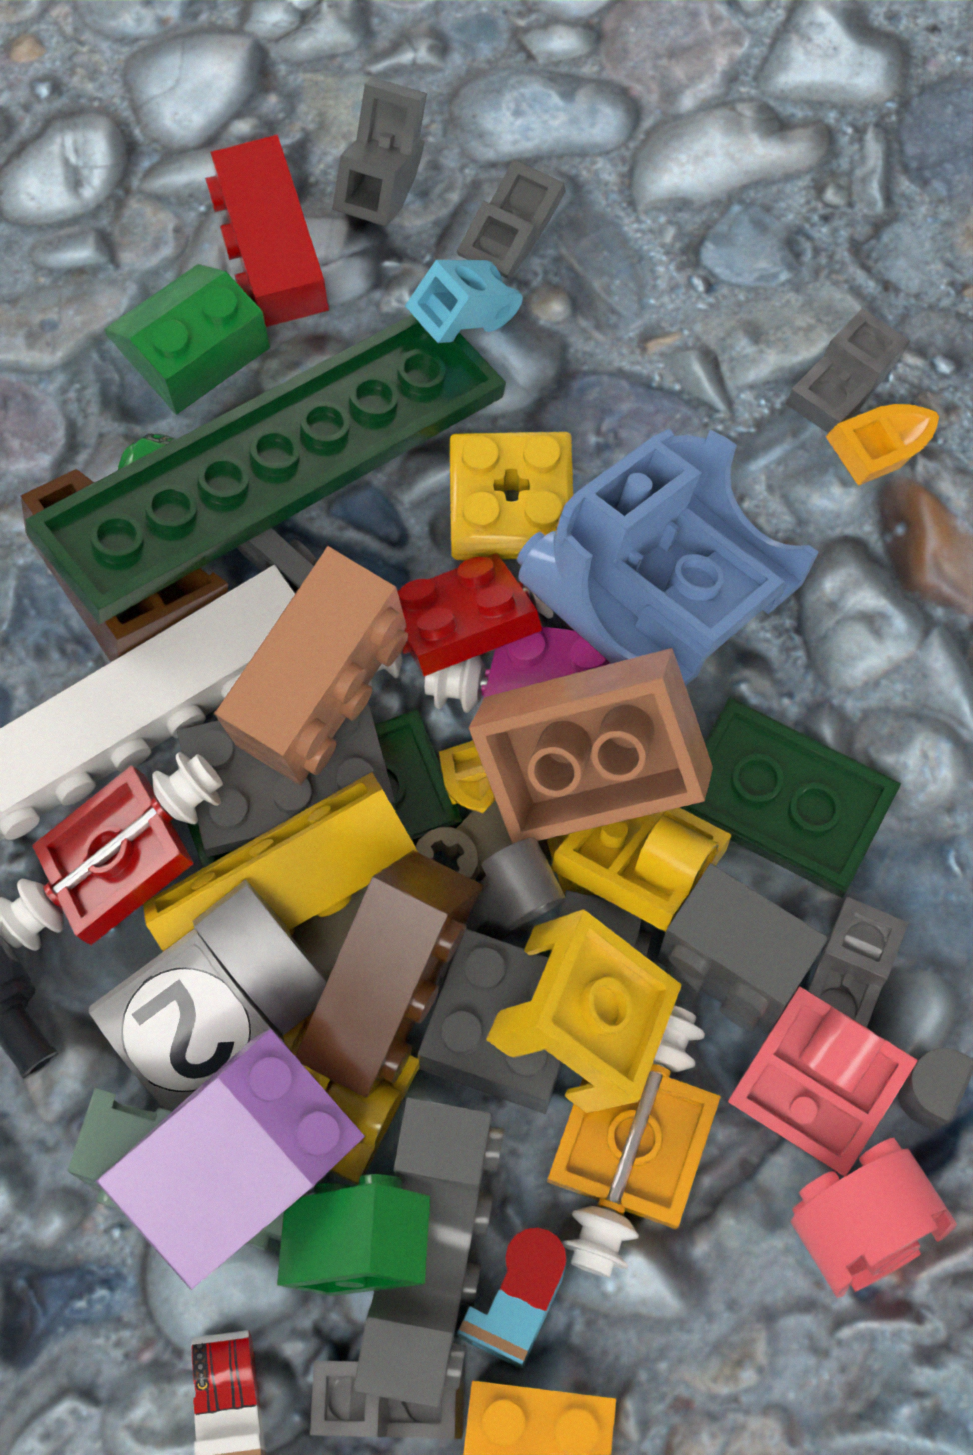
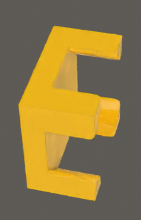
M584 909L534 926L524 952L529 956L546 950H552L533 998L529 1002L499 1011L486 1040L510 1057L515 1058L546 1050L590 1082L587 1085L567 1089L565 1094L568 1100L586 1113L639 1102L682 984Z

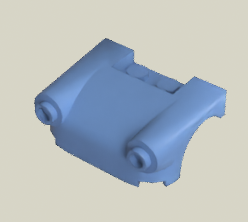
M669 428L652 436L578 490L564 505L556 531H552L547 535H544L542 532L533 535L521 549L517 562L521 565L518 576L520 582L611 664L673 648L686 686L698 676L708 656L762 610L768 614L771 613L802 586L819 552L810 545L794 546L777 542L760 532L747 519L739 507L731 488V464L737 447L735 443L712 430H709L707 438L690 435L674 436Z

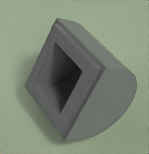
M948 1048L929 1051L919 1058L898 1092V1099L904 1112L913 1121L932 1131L952 1121L972 1077L973 1059L961 1052Z

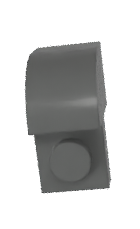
M372 77L365 83L357 138L340 155L332 210L387 226L399 213L415 180L425 141L419 138L427 93Z

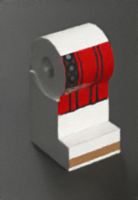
M250 1330L193 1337L192 1370L196 1395L193 1398L196 1442H194L195 1455H266L255 1355Z

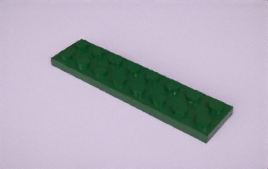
M410 315L25 519L27 535L95 620L101 624L503 398L506 382L460 332L452 342L437 343L413 315Z

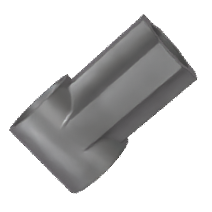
M527 838L496 852L482 863L481 866L486 876L480 884L484 885L467 919V924H469L471 931L500 940L514 934L525 922L547 913L565 901L566 897L536 838Z

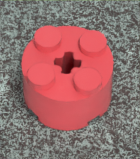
M895 1138L887 1139L866 1151L859 1158L863 1167L840 1179L835 1171H830L807 1184L799 1192L803 1200L792 1209L795 1215L791 1219V1224L836 1298L844 1297L850 1285L857 1292L900 1269L921 1255L919 1251L921 1245L917 1240L932 1233L938 1243L957 1225L910 1150L901 1149Z

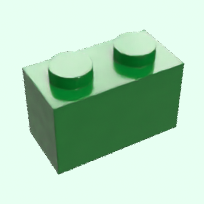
M380 1174L360 1176L359 1186L355 1187L338 1183L316 1184L314 1186V1194L301 1196L283 1213L277 1286L337 1296L425 1284L430 1196L402 1189V1179Z

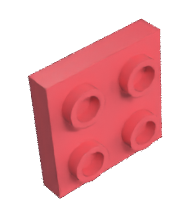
M798 986L730 1095L728 1102L845 1177L918 1060L806 989Z

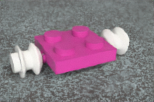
M542 627L543 631L496 648L491 668L486 669V671L485 665L480 655L425 676V694L434 696L436 709H442L448 698L460 699L463 711L469 713L478 704L482 696L485 698L611 663L576 631Z

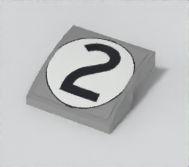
M193 929L89 1006L90 1015L115 1051L165 1110L171 1112L254 1037L272 1029L284 1043L282 1033L237 983L196 929Z

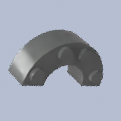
M406 1098L393 1170L394 1176L402 1179V1189L430 1196L425 1284L374 1291L365 1322L353 1388L354 1392L440 1408L444 1387L459 1389L466 1345L454 1343L461 1304L475 1305L482 1264L469 1262L473 1234L487 1236L494 1194L481 1192L484 1169L497 1171L504 1135V1128L491 1126L492 1113Z

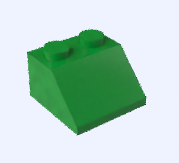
M197 264L104 329L107 337L175 415L270 349L263 311L226 271Z

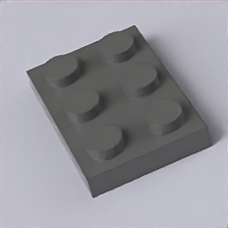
M368 702L355 720L351 721L345 718L332 738L337 742L331 759L318 775L310 772L301 786L238 748L219 720L177 730L181 753L190 759L197 754L201 755L213 767L223 783L216 790L221 804L215 806L203 800L195 807L207 857L238 849L370 772H373L393 809L396 810L395 799Z

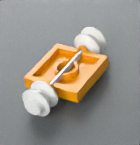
M673 1007L639 1102L589 1113L573 1104L547 1182L598 1201L597 1207L588 1206L573 1211L572 1216L583 1227L578 1239L566 1240L562 1244L565 1248L574 1252L570 1262L572 1265L599 1276L610 1278L613 1267L628 1269L629 1265L619 1256L618 1251L622 1241L637 1239L638 1233L630 1221L623 1217L624 1211L673 1229L679 1227L721 1098L720 1095L670 1078L671 1072H679L695 1066V1060L685 1050L688 1041L701 1040L705 1036L704 1031L694 1025L696 1016L683 1008ZM582 1078L580 1086L587 1085L590 1082Z

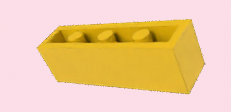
M370 772L150 898L143 904L145 923L164 952L195 929L193 920L246 879L287 925L292 936L295 931L294 927L315 915L326 917L340 911L351 901L353 893L369 885L372 876L412 850L418 851L373 772Z

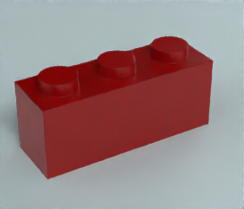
M278 134L211 151L215 176L207 177L205 181L214 212L225 210L229 221L228 224L220 226L229 261L240 258L244 272L234 274L236 283L263 311L265 326L270 327L329 311L324 277Z

